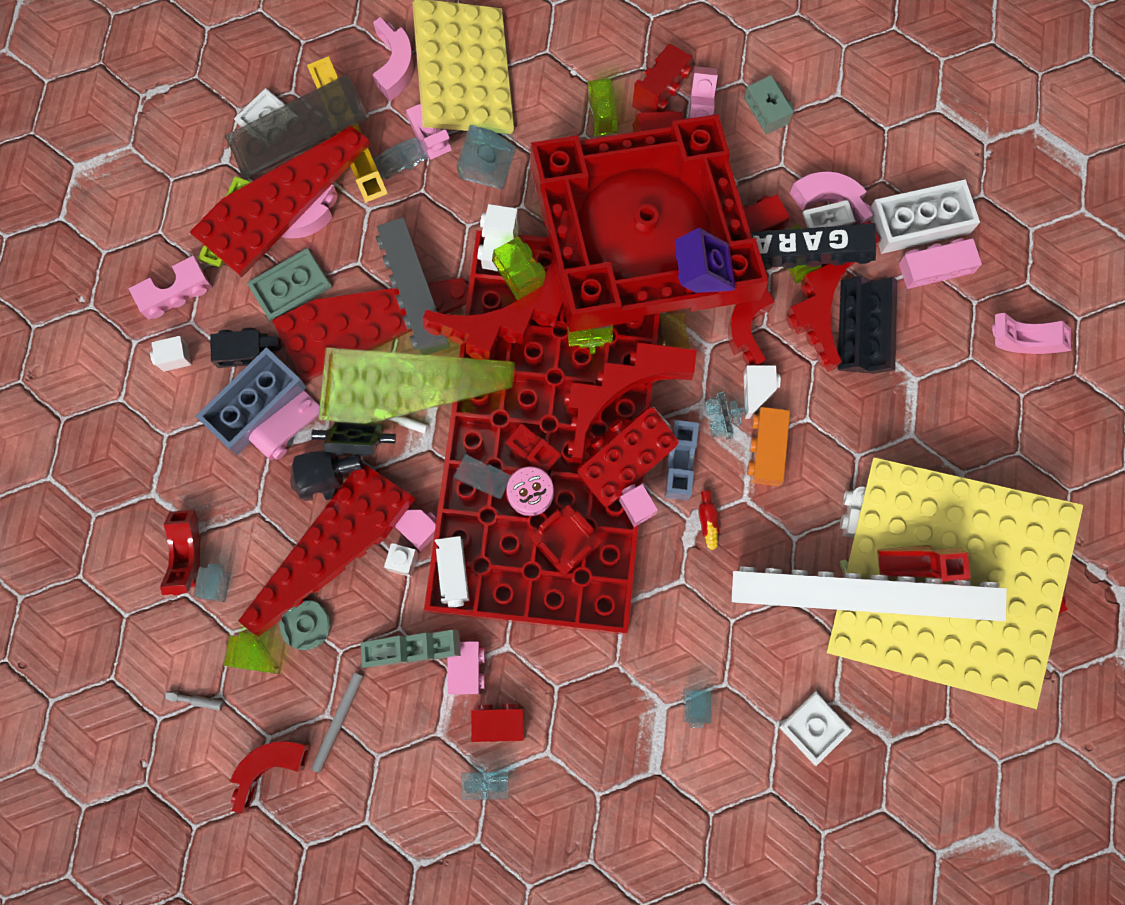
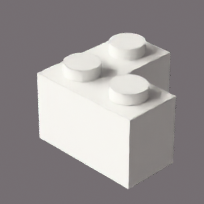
M488 204L487 212H483L481 216L480 227H483L482 237H485L484 245L479 246L478 259L481 260L483 269L511 273L519 233L518 210Z

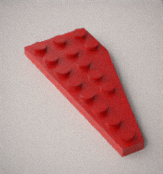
M353 126L347 128L222 198L190 231V234L242 278L371 144L369 139Z
M463 278L427 283L438 313L448 314L466 305L468 287ZM398 288L315 299L273 319L272 322L301 381L306 383L411 332L412 328L407 330L403 316L407 315L405 308L400 309L396 299V295L400 294Z
M363 463V469L351 473L238 622L258 637L279 622L283 618L282 615L288 610L301 605L304 602L303 599L310 593H316L345 571V566L354 559H360L367 554V549L375 543L380 544L385 540L414 502L415 498Z

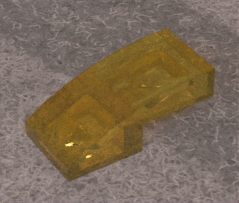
M685 313L661 315L663 345L690 349Z

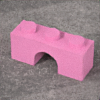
M194 256L172 266L176 274V280L167 289H159L158 285L151 278L128 288L140 312L148 320L159 318L165 311L173 307H180L187 300L201 296L208 289L212 288L204 270Z

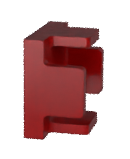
M569 505L561 511L558 509L539 526V530L530 537L532 542L563 577L602 544L601 540L594 534V529L578 511L575 512Z

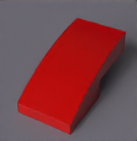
M522 423L505 442L508 447L523 459L546 473L561 455Z

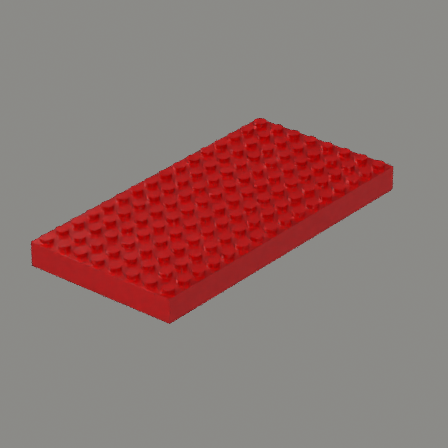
M476 230L465 316L485 314L502 309L518 301L531 291L546 274L552 260H554L549 238L518 234L511 273L482 268L481 260L478 259V249L480 245H484L485 237H482V231ZM563 306L555 327L542 326L535 320H532L523 344L517 342L509 343L499 336L489 361H479L471 358L469 354H466V343L460 345L424 605L425 612L625 636L628 634L639 525L633 526L619 502L620 497L609 506H603L578 475L577 468L591 457L586 451L590 446V442L598 435H603L607 432L612 422L622 418L632 421L647 407L651 406L653 382L638 386L624 393L606 407L590 428L585 439L582 463L572 462V455L568 454L569 440H575L576 432L571 430L573 415L578 416V414L569 413V405H564L566 390H571L572 383L602 386L597 385L599 370L604 371L605 363L634 366L630 365L631 350L636 351L637 343L657 345L660 313L645 315L640 321L611 325V327L569 332ZM521 423L561 454L547 472L554 487L552 503L547 510L535 516H526L518 513L510 505L507 496V484L513 473L524 467H534L505 444L506 440ZM643 476L634 483L636 487L643 484ZM569 505L575 512L578 511L594 529V534L601 540L602 544L563 577L532 542L530 537L539 530V526L558 509L561 511ZM460 536L463 540L469 601H464L463 606L448 607V603L444 604L441 601L445 597L441 596L436 549H439V546L435 540Z

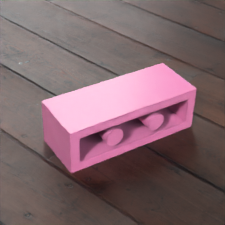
M963 238L956 239L944 246L935 244L923 251H919V249L910 250L905 253V256L899 262L907 289L973 274L982 265L974 240L964 241Z

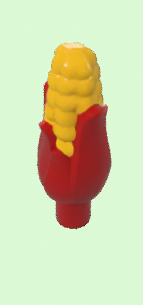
M702 491V504L699 505L698 509L702 536L706 539L707 547L710 550H714L718 546L717 534L720 533L718 509L715 503H712L711 491Z

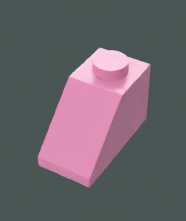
M407 510L395 527L416 548L422 551L434 539L437 518L431 512L426 515L422 510Z

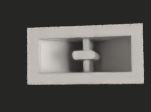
M848 200L803 211L808 228L844 226L855 223Z

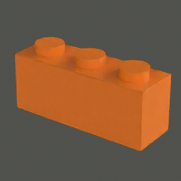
M760 407L757 414H753L752 428L755 429V438L751 437L749 452H753V459L748 462L747 475L751 476L750 483L779 487L784 482L790 410Z

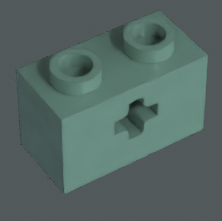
M771 75L747 86L744 100L766 135L790 124L794 113L793 106L789 100L785 99L780 84L775 82Z

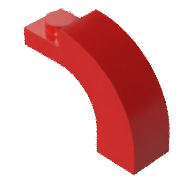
M765 288L761 300L736 304L729 320L728 341L734 355L742 351V357L748 366H763L766 361L752 336L751 323L760 315L770 311L775 303L767 288Z
M195 510L170 511L163 524L168 541L169 561L160 590L162 595H181L188 593L190 587H196L200 570V536Z
M296 741L272 742L254 749L245 756L236 767L230 779V782L239 784V788L234 790L231 798V803L233 804L232 811L241 814L249 812L256 785L260 777L269 769L281 767L296 772L303 771L311 745Z

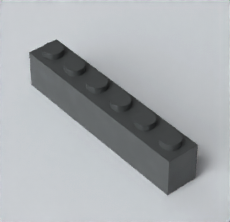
M404 217L378 225L379 235L375 237L380 250L385 249L386 255H383L382 258L386 269L391 268L393 272L392 275H389L393 289L398 288L400 294L396 295V299L400 309L405 308L407 315H404L403 319L407 330L412 328L414 335L410 336L414 350L419 349L422 357L450 348L446 336L432 335L426 329H423L425 311L437 312Z

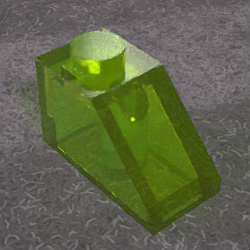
M239 632L238 636L230 635L223 666L280 674L281 669L263 642L253 639L254 634Z

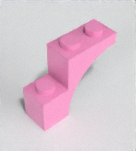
M694 66L689 118L714 115V96L718 76L716 68Z

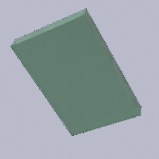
M309 248L302 250L247 282L271 323L273 319L302 306L332 288Z

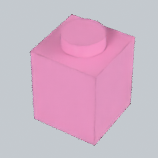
M633 484L622 491L623 495L620 496L619 502L634 527L657 514L658 510L643 484L638 487Z

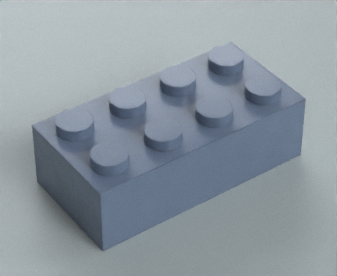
M266 347L195 417L225 446L238 455L251 443L249 436L254 429L298 396L306 386L297 375Z

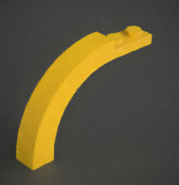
M329 56L308 64V69L336 133L338 134L351 126L361 133ZM367 147L350 165L365 203L388 194Z

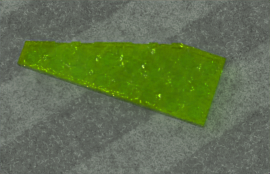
M326 348L318 420L368 425L512 388L515 363L509 361Z

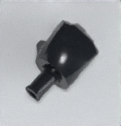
M324 450L297 455L293 458L290 470L291 489L304 501L313 500V494L322 493L325 500H330L333 498L335 490L342 486L344 473L363 469L361 456L356 454L351 457L338 459L336 454L324 452Z

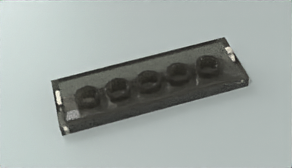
M346 74L225 135V138L237 162L242 179H250L328 140L347 128L354 127L370 119V116L350 75Z

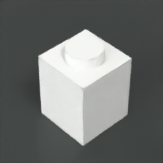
M181 336L151 342L153 351L150 352L152 363L163 372L192 365L188 343Z
M391 543L384 568L390 572L412 577L419 553L415 549Z

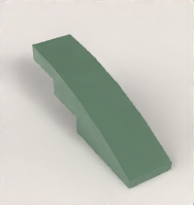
M459 630L395 636L361 642L362 668L461 656Z

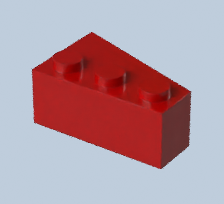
M669 43L655 59L656 64L653 68L648 67L645 70L644 74L647 76L643 81L638 79L634 83L632 107L640 112L666 111L669 105L668 100L671 96L675 97L681 87V81L688 79L693 70L691 66L693 56Z

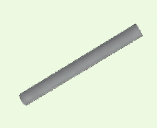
M353 674L311 770L318 773L321 772L361 683L362 675Z

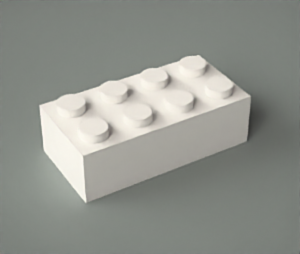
M966 180L876 199L870 207L873 214L870 220L872 224L875 223V231L881 240L879 243L881 254L971 234L980 223Z

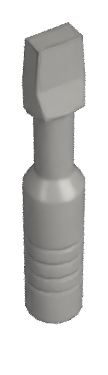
M174 691L166 692L165 699L170 701L188 702L193 706L221 711L223 708V701L196 695L191 697Z

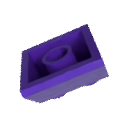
M701 228L675 240V256L679 267L678 278L682 286L696 293L732 291L736 289L728 243Z

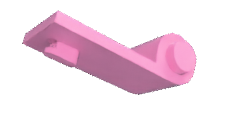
M303 391L254 429L249 436V441L269 460H279L287 452L288 440L321 415L324 409Z

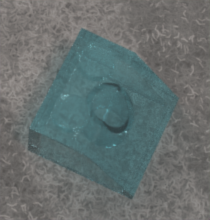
M470 125L457 163L459 178L503 189L515 153V146L493 130Z

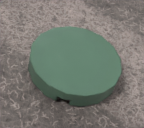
M303 600L304 602L297 608L292 607L283 614V618L280 621V633L284 641L293 648L303 651L312 650L322 645L328 638L331 629V619L327 610L319 603L310 600Z

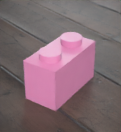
M460 642L461 656L448 658L447 694H480V689H485V673H480V663H485V648H480V642Z

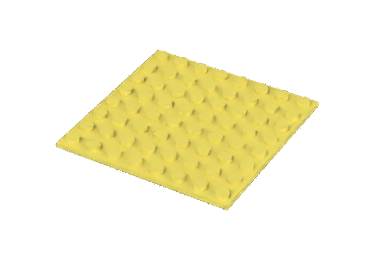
M873 458L846 573L861 574V579L871 580L872 575H879L877 549L930 545L934 550L962 547L968 552L970 579L964 581H971V586L979 587V582L999 583V588H1007L1006 621L837 610L827 653L1037 709L1083 505ZM888 576V581H897L899 576ZM914 577L915 583H924L926 578L937 579L933 577ZM943 581V584L951 585V581Z

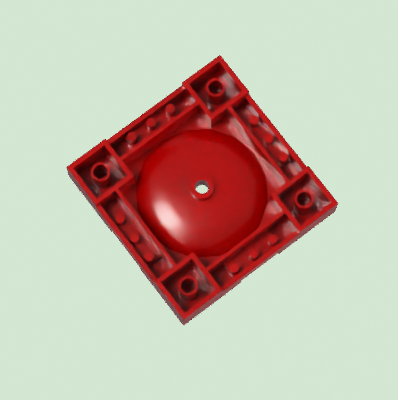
M718 114L672 121L671 127L587 140H580L579 136L576 135L531 142L530 167L543 222L547 228L554 257V268L569 332L640 321L645 315L689 308V311L693 312L761 300L769 281L756 238H752L729 163L730 152ZM701 228L728 243L736 289L732 291L696 293L682 286L678 278L679 267L675 256V240Z

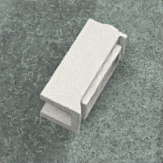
M460 536L436 539L435 542L439 546V549H436L440 590L441 596L445 597L441 601L444 604L448 603V607L463 606L464 601H469L463 540Z

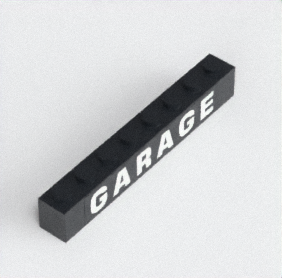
M875 223L750 232L752 238H756L765 270H769L772 267L791 269L801 265L817 267L821 264H832L839 266L848 262L866 264L876 261Z

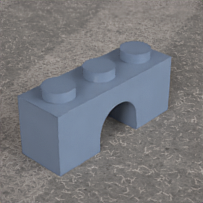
M674 420L671 431L679 443L669 453L664 498L689 501L692 495L693 460L697 447L699 423Z

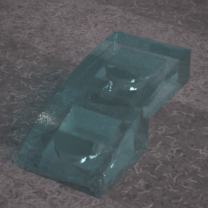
M413 138L384 151L373 158L382 178L388 180L404 168L412 169L425 160L427 156L418 138Z
M465 454L453 478L501 499L511 475Z

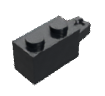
M243 328L242 331L236 332L220 330L218 333L210 334L211 362L217 368L248 366L266 347L270 351L281 350V340L279 337H268L267 333H261L255 328Z

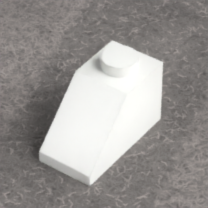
M747 366L743 372L745 419H750L773 396L777 388H780L781 378L780 374H776V366Z

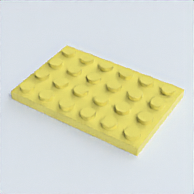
M414 0L412 4L422 127L512 134L514 125L502 8L434 0Z

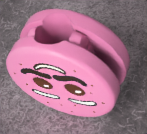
M524 467L513 473L507 484V496L510 505L518 513L526 516H535L547 510L554 497L553 482L549 475L537 467Z

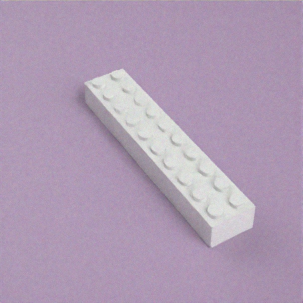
M740 567L739 571H733L732 602L1006 621L1007 588H999V583L979 582V587L971 586V581L954 580L951 581V585H945L940 579L932 578L924 579V583H915L914 577H897V581H888V576L872 575L871 580L861 579V574L845 573L844 578H835L834 572H818V576H808L807 571L792 570V574L788 575L782 574L781 569L766 568L765 573H757V568Z

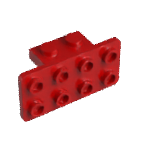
M647 407L632 421L625 418L615 420L610 424L607 432L595 437L586 449L591 457L577 468V473L603 506H609L622 495L624 489L636 483L676 448L679 442L655 408Z

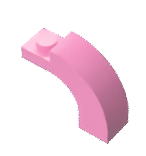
M379 17L373 22L376 34L392 51L389 61L373 74L376 87L389 101H392L409 84L414 70V58L410 41L403 28L395 30L389 22L386 24Z
M421 104L406 110L405 114L416 138L430 160L452 151L446 129L422 127Z
M817 172L807 175L796 181L790 191V195L802 211L821 201L838 203L848 200L856 225L869 222L873 216L870 206L862 201L867 191L854 179L840 173Z
M333 184L283 234V238L309 236L321 230L330 222L333 217L329 207L334 206L338 195Z
M1006 313L995 314V323H993L992 331L995 336V346L1000 349L1031 354L1071 351V328L1063 321L1045 324H1025L1015 321Z

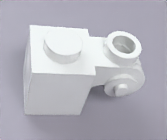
M858 487L853 491L846 490L844 493L843 505H847V511L841 517L840 529H843V536L855 537L866 487Z

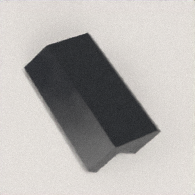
M857 276L841 280L838 354L841 363L838 365L839 371L876 374L895 370L896 278L889 277L870 281L863 276Z

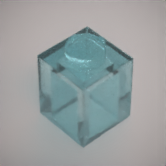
M208 564V568L199 567L193 597L225 603L231 573L223 570L224 566Z
M683 691L682 722H689V728H704V723H711L712 692Z

